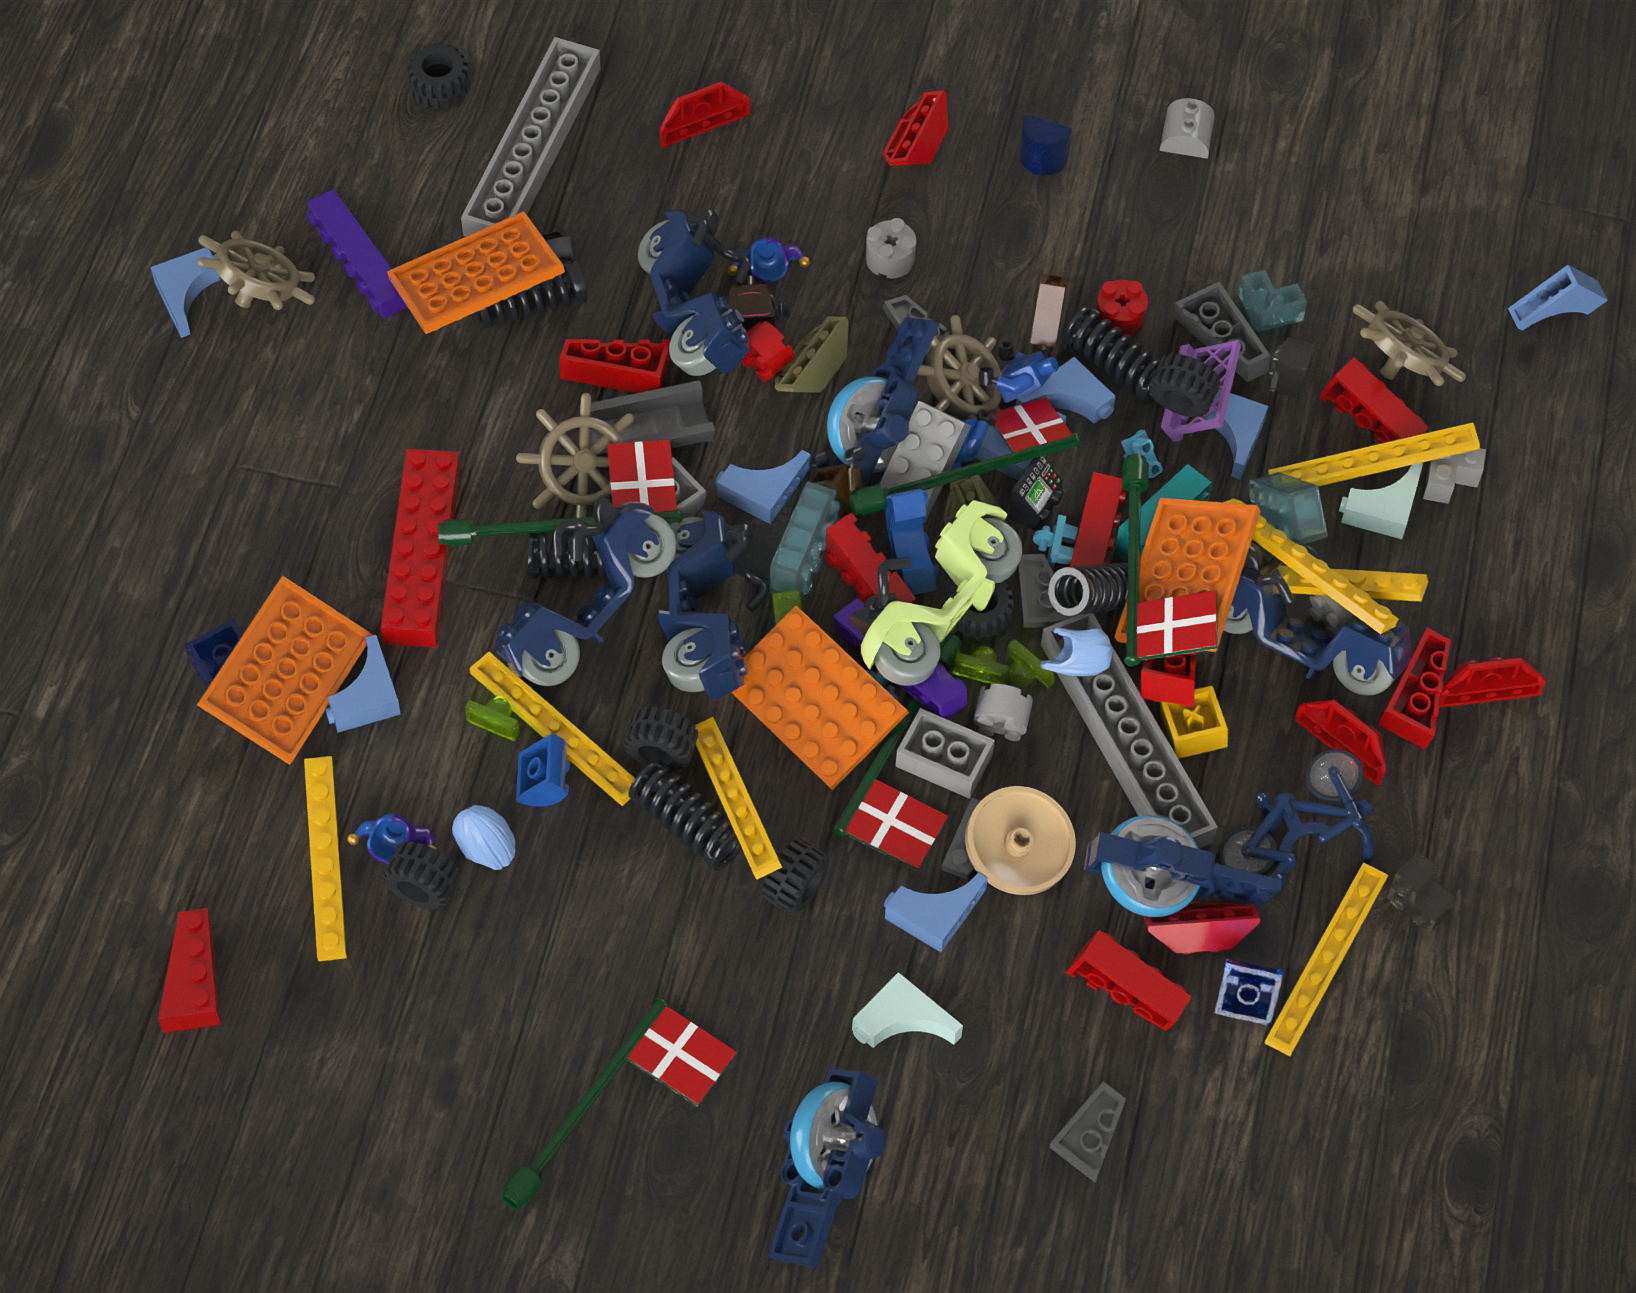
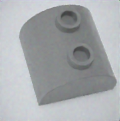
M1184 98L1172 102L1166 112L1160 151L1208 159L1215 119L1213 109L1205 102L1197 99Z
M673 457L672 465L677 508L682 511L683 518L693 517L704 504L706 490Z

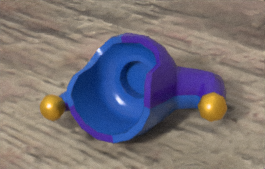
M772 237L760 238L752 244L749 250L740 252L749 257L752 274L762 282H774L781 279L788 270V261L797 260L802 267H807L810 264L809 258L804 256L798 246L783 245L779 240ZM733 262L732 266L728 268V273L732 276L737 275L741 264Z
M386 814L378 820L364 821L355 833L349 834L347 838L349 844L356 845L360 838L369 837L367 842L368 851L374 858L387 864L398 845L402 842L421 843L436 849L434 846V835L430 828L412 825L407 818L399 814Z

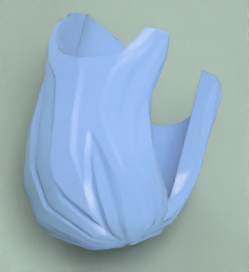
M1055 628L1054 633H1058L1064 638V647L1059 656L1053 660L1041 661L1040 664L1041 668L1066 675H1098L1109 668L1113 649L1108 636L1102 629L1085 631Z
M472 805V807L461 811L453 822L452 833L466 859L485 865L493 870H500L510 864L515 856L516 842L512 831L502 816L491 808L480 805Z

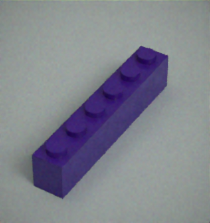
M334 189L308 201L309 212L306 215L310 224L313 227L317 226L325 244L329 243L336 260L343 262L346 274L349 277L353 276L356 280L355 283L359 292L362 295H367L372 310L374 312L378 311L382 318L385 319L407 308V305L389 280L387 271L391 270V267Z
M855 599L835 614L833 618L835 632L861 653V644L865 636L849 622V617L853 612L864 608V603L859 599ZM937 664L932 675L925 681L911 686L899 685L931 713L947 720L967 705V688L960 679H954L941 664Z

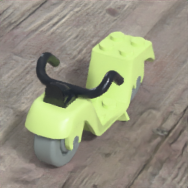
M973 500L968 506L963 504L955 516L957 519L953 524L949 522L940 534L942 537L935 545L938 549L935 558L958 586L956 590L958 593L954 598L950 597L942 609L896 601V594L889 593L888 572L897 569H910V558L889 559L880 564L878 568V594L870 596L865 601L864 608L853 612L849 617L851 625L865 636L861 644V655L869 669L875 663L878 671L886 679L904 686L919 684L932 675L940 658V642L944 640L972 604L979 612L985 609L995 590V583L1008 579L1015 572L1021 560L1022 543L1020 537L1010 525L1004 522L1007 516L1004 510L997 506Z

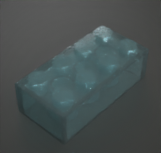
M1279 472L1250 480L1249 496L1252 503L1258 505L1261 510L1260 515L1275 529L1283 531L1289 539L1299 545L1328 537L1317 485Z
M806 482L771 563L770 593L797 602L801 601L804 593H809L812 585L811 575L813 572H818L821 564L820 554L822 551L826 552V529L839 521V516H836L840 502L836 501L837 490Z

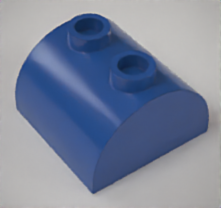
M551 733L519 753L516 802L529 806H549L560 802L567 796L569 785L565 783V777L570 768V761L566 759L567 744L564 739Z

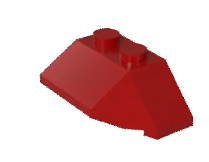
M719 82L677 98L671 103L660 127L661 147L664 148L749 116V97L731 86Z
M944 90L924 92L920 97L921 100L914 104L900 119L882 153L889 166H911L931 163L948 130L947 98Z
M1496 657L1488 661H1466L1463 664H1459L1444 684L1440 694L1439 708L1541 696L1546 680L1543 675L1522 658L1503 659Z
M1335 700L1302 703L1298 707L1295 720L1329 748L1345 750L1354 754L1363 766L1364 776L1377 786L1382 783L1386 772L1383 738L1375 727L1367 725L1358 718L1352 709L1346 708ZM1341 756L1344 760H1346L1349 764H1351L1354 768L1358 770L1356 764L1352 760H1350L1347 757Z
M1234 902L1188 904L1180 911L1168 916H1143L1147 929L1152 935L1173 952L1182 954L1202 951L1220 952L1232 949L1260 923V917L1255 904L1243 905Z

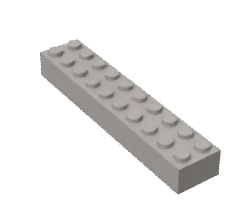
M554 37L461 217L463 236L471 235L523 211L526 215L528 214L601 69L600 50Z
M1093 613L1080 614L1044 628L1041 647L1048 659L1053 660L1059 656L1064 647V638L1062 635L1054 633L1055 628L1085 631L1102 628ZM1112 647L1113 655L1109 668L1098 675L1072 676L1057 673L1138 816L1157 815L1178 823L1192 836L1199 849L1214 843L1218 829L1215 821L1145 701L1141 698L1139 691L1114 648Z

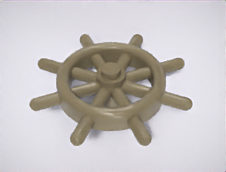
M233 231L231 233L232 239L222 244L205 235L199 237V243L216 254L214 259L200 257L197 260V265L201 268L215 269L217 274L229 284L228 292L234 295L239 292L235 299L236 304L249 308L253 297L270 301L276 310L282 309V301L288 300L292 296L308 305L315 302L313 295L297 287L299 281L313 282L315 275L312 272L298 271L295 265L283 255L285 250L282 246H277L273 249L265 244L244 239L239 231Z
M1383 301L1376 302L1375 308L1378 311L1376 315L1359 304L1353 307V312L1370 323L1368 328L1361 329L1360 335L1363 338L1373 340L1390 357L1380 369L1381 374L1386 378L1393 380L1401 367L1404 366L1411 371L1429 376L1436 386H1441L1444 383V378L1441 376L1442 371L1459 382L1465 380V373L1449 363L1450 358L1456 357L1457 350L1445 346L1442 340L1424 325L1423 320H1415L1406 314L1389 310Z
M953 315L950 318L952 335L942 340L934 336L930 344L931 349L926 358V365L920 366L917 375L927 376L930 389L939 402L935 408L943 412L947 410L961 419H980L978 416L980 409H985L987 414L991 410H994V412L1001 411L998 404L1002 396L998 388H995L996 385L986 386V392L979 385L981 384L979 382V371L982 367L993 368V377H997L1001 372L996 359L990 352L996 345V339L989 337L982 344L977 339L964 335L960 317ZM948 349H955L956 358L948 351ZM966 354L972 358L970 362L967 361ZM943 360L951 369L943 368ZM962 392L963 400L957 396L958 393ZM973 394L982 403L981 405H975Z
M589 393L581 395L580 416L566 419L558 424L544 409H539L536 412V416L549 430L542 441L539 454L519 453L516 456L518 463L538 464L541 478L547 487L533 500V507L540 509L553 496H556L566 503L576 505V518L586 517L587 506L594 505L599 496L612 500L610 480L608 481L596 468L609 467L608 457H599L597 455L607 447V444L624 443L620 434L634 421V416L629 413L626 414L613 427L603 420L591 417V395ZM580 427L579 448L566 434L567 431ZM590 428L603 434V436L589 448ZM557 440L571 455L552 454ZM551 465H567L569 468L556 479ZM578 474L577 494L563 488ZM589 474L601 489L587 495Z

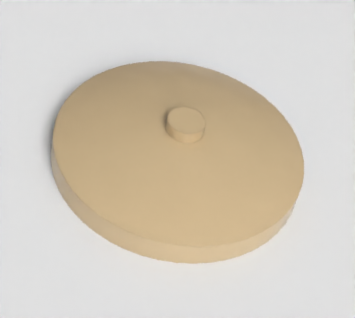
M1005 787L987 795L973 810L965 833L966 850L975 870L988 878L987 882L990 885L1010 894L1032 895L1051 888L1068 871L1075 854V833L1064 809L1047 794L1029 787Z

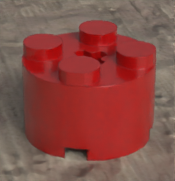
M1107 281L1102 285L1097 298L1096 310L1101 314L1100 321L1109 319L1112 323L1110 329L1118 326L1122 330L1121 337L1125 334H1129L1132 337L1144 326L1148 297L1138 281Z
M761 321L758 322L747 332L750 336L748 342L751 350L741 363L747 368L752 366L757 370V376L766 383L794 359L793 350L790 345L784 346L781 342L784 338L783 335L766 321L763 323Z

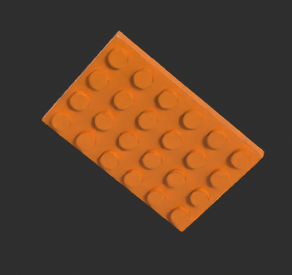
M523 211L387 271L389 280L425 334L519 292L530 289L546 280L552 279L564 273L565 270L561 261Z
M1160 498L1140 557L1139 602L1216 590L1218 593L1219 645L1261 512L1258 505ZM1127 600L1115 633L1116 640L1122 643H1127ZM1217 649L1206 650V651L1216 652Z
M282 575L197 705L290 765L329 705L328 697L336 694L366 647V637L373 636V634Z
M795 606L743 658L748 668V675H744L745 684L731 692L831 790L909 713L905 707L798 606Z

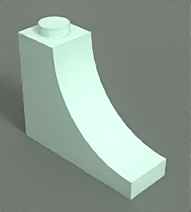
M1423 463L1411 465L1408 472L1399 481L1385 488L1375 490L1351 488L1348 498H1342L1339 512L1344 514L1341 523L1402 539Z
M897 973L853 1018L852 1024L854 1036L864 1044L867 1042L873 1048L892 1035L909 1031L932 1033L948 1040L954 1045L961 1038L963 1029L961 1023L900 973Z

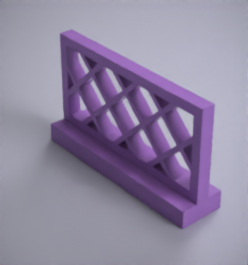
M1238 340L1193 349L1190 344L1180 346L1179 354L1190 356L1200 361L1201 357L1210 355L1204 364L1210 367L1217 361L1219 365L1213 371L1219 375L1226 369V374L1220 379L1221 385L1218 391L1222 390L1221 395L1213 401L1208 413L1204 414V416H1197L1189 424H1186L1187 419L1190 418L1189 416H1182L1165 408L1161 428L1173 442L1181 441L1183 435L1187 433L1223 426L1241 348ZM1231 351L1223 361L1219 359L1226 352ZM1215 410L1217 411L1215 419L1205 421Z

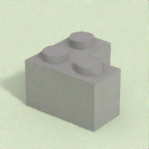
M1480 448L1428 461L1423 499L1449 504L1455 483L1478 487L1484 468L1486 449Z

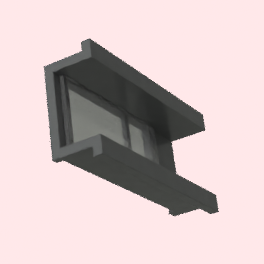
M700 380L591 403V417L603 420L612 427L626 414L629 413L634 416V421L620 434L624 443L670 440L671 448L705 441L707 443L714 442L715 429L713 422H709L706 415ZM590 428L589 448L603 436V434ZM607 447L597 456L608 457Z

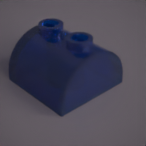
M1026 114L1023 120L1020 145V160L1023 166L1035 175H1052L1061 171L1069 159L1073 128Z
M234 618L185 644L188 657L207 689L243 636Z
M1226 958L1215 1006V1014L1271 1026L1283 971Z

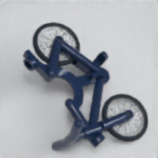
M1332 749L1317 755L1310 762L1306 770V784L1315 797L1326 802H1342L1343 806L1297 800L1288 792L1278 794L1274 799V806H1272L1269 796L1261 793L1257 798L1261 813L1266 817L1258 828L1242 827L1226 836L1219 849L1220 864L1260 875L1267 874L1276 865L1278 866L1276 871L1269 877L1282 880V887L1286 881L1284 875L1297 864L1292 848L1299 838L1308 834H1316L1320 843H1326L1352 826L1357 830L1362 841V860L1365 863L1371 862L1373 858V839L1369 827L1365 824V817L1373 812L1374 809L1364 798L1356 803L1352 797L1359 791L1364 780V769L1360 760L1348 751ZM1296 811L1343 817V819L1331 827L1321 822L1301 824ZM1284 818L1289 832L1284 836L1280 849L1277 850L1276 843L1271 835Z

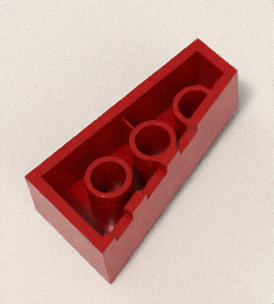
M566 339L560 355V379L633 393L660 389L663 387L671 362L669 353L671 340H662V343H650V340H639V343H623V340L601 343L600 340Z
M1355 357L1332 378L1318 396L1324 402L1329 399L1336 404L1335 410L1342 415L1347 412L1356 419V425L1363 430L1371 429L1374 432V437L1381 443L1421 435L1429 428L1421 417L1415 415L1402 399L1396 397L1386 387L1384 382L1378 380Z
M1093 472L1070 567L1110 563V561L1105 560L1107 552L1113 551L1116 537H1113L1112 533L1114 528L1119 527L1122 513H1119L1118 509L1120 503H1125L1127 491L1122 488V478Z
M851 512L826 529L825 559L830 567H835L840 572L845 584L851 585L857 591L861 602L865 603L870 596L878 594V568L887 559L882 552L876 554L870 543L871 537L866 531L860 532L855 525L857 519ZM889 571V593L896 594V601L916 604V598L897 572L890 573Z
M1429 628L1425 629L1377 722V725L1423 749H1426L1435 736V723L1439 713V700L1444 684L1443 677L1447 666L1450 639Z
M1197 652L1148 659L1141 671V698L1150 699L1155 702H1167L1194 707Z
M207 908L178 913L158 1018L163 1033L221 1025L212 922Z
M1100 930L1081 948L1065 972L1072 977L1079 974L1088 979L1086 985L1095 990L1098 987L1107 990L1112 996L1111 999L1120 1005L1131 1004L1134 1006V1013L1165 1031L1176 1023L1192 996L1186 993L1184 987L1169 981L1159 969L1147 965L1140 960L1137 953L1125 949L1117 943L1112 935L1103 933Z

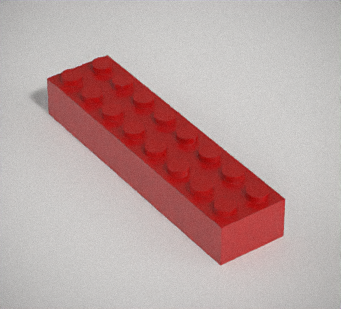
M406 449L381 623L384 644L437 647L451 547H446V544H439L438 523H444V520H452L455 517L461 472L459 452Z

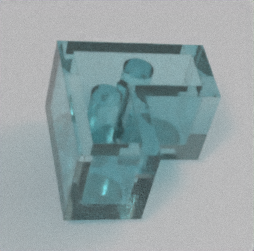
M1266 270L1241 276L1238 295L1256 332L1303 321L1307 301L1298 283L1274 289Z

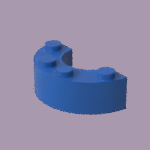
M919 488L887 495L885 518L892 559L910 558L911 568L897 569V574L913 595L937 590L936 581L939 580V572L937 566L933 565L927 550L929 548V538L927 533L923 531V523H926L927 516L925 507L929 506L927 492Z

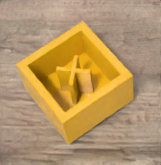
M1213 686L1195 689L1194 707L1160 702V716L1170 746L1178 759L1228 747V729Z

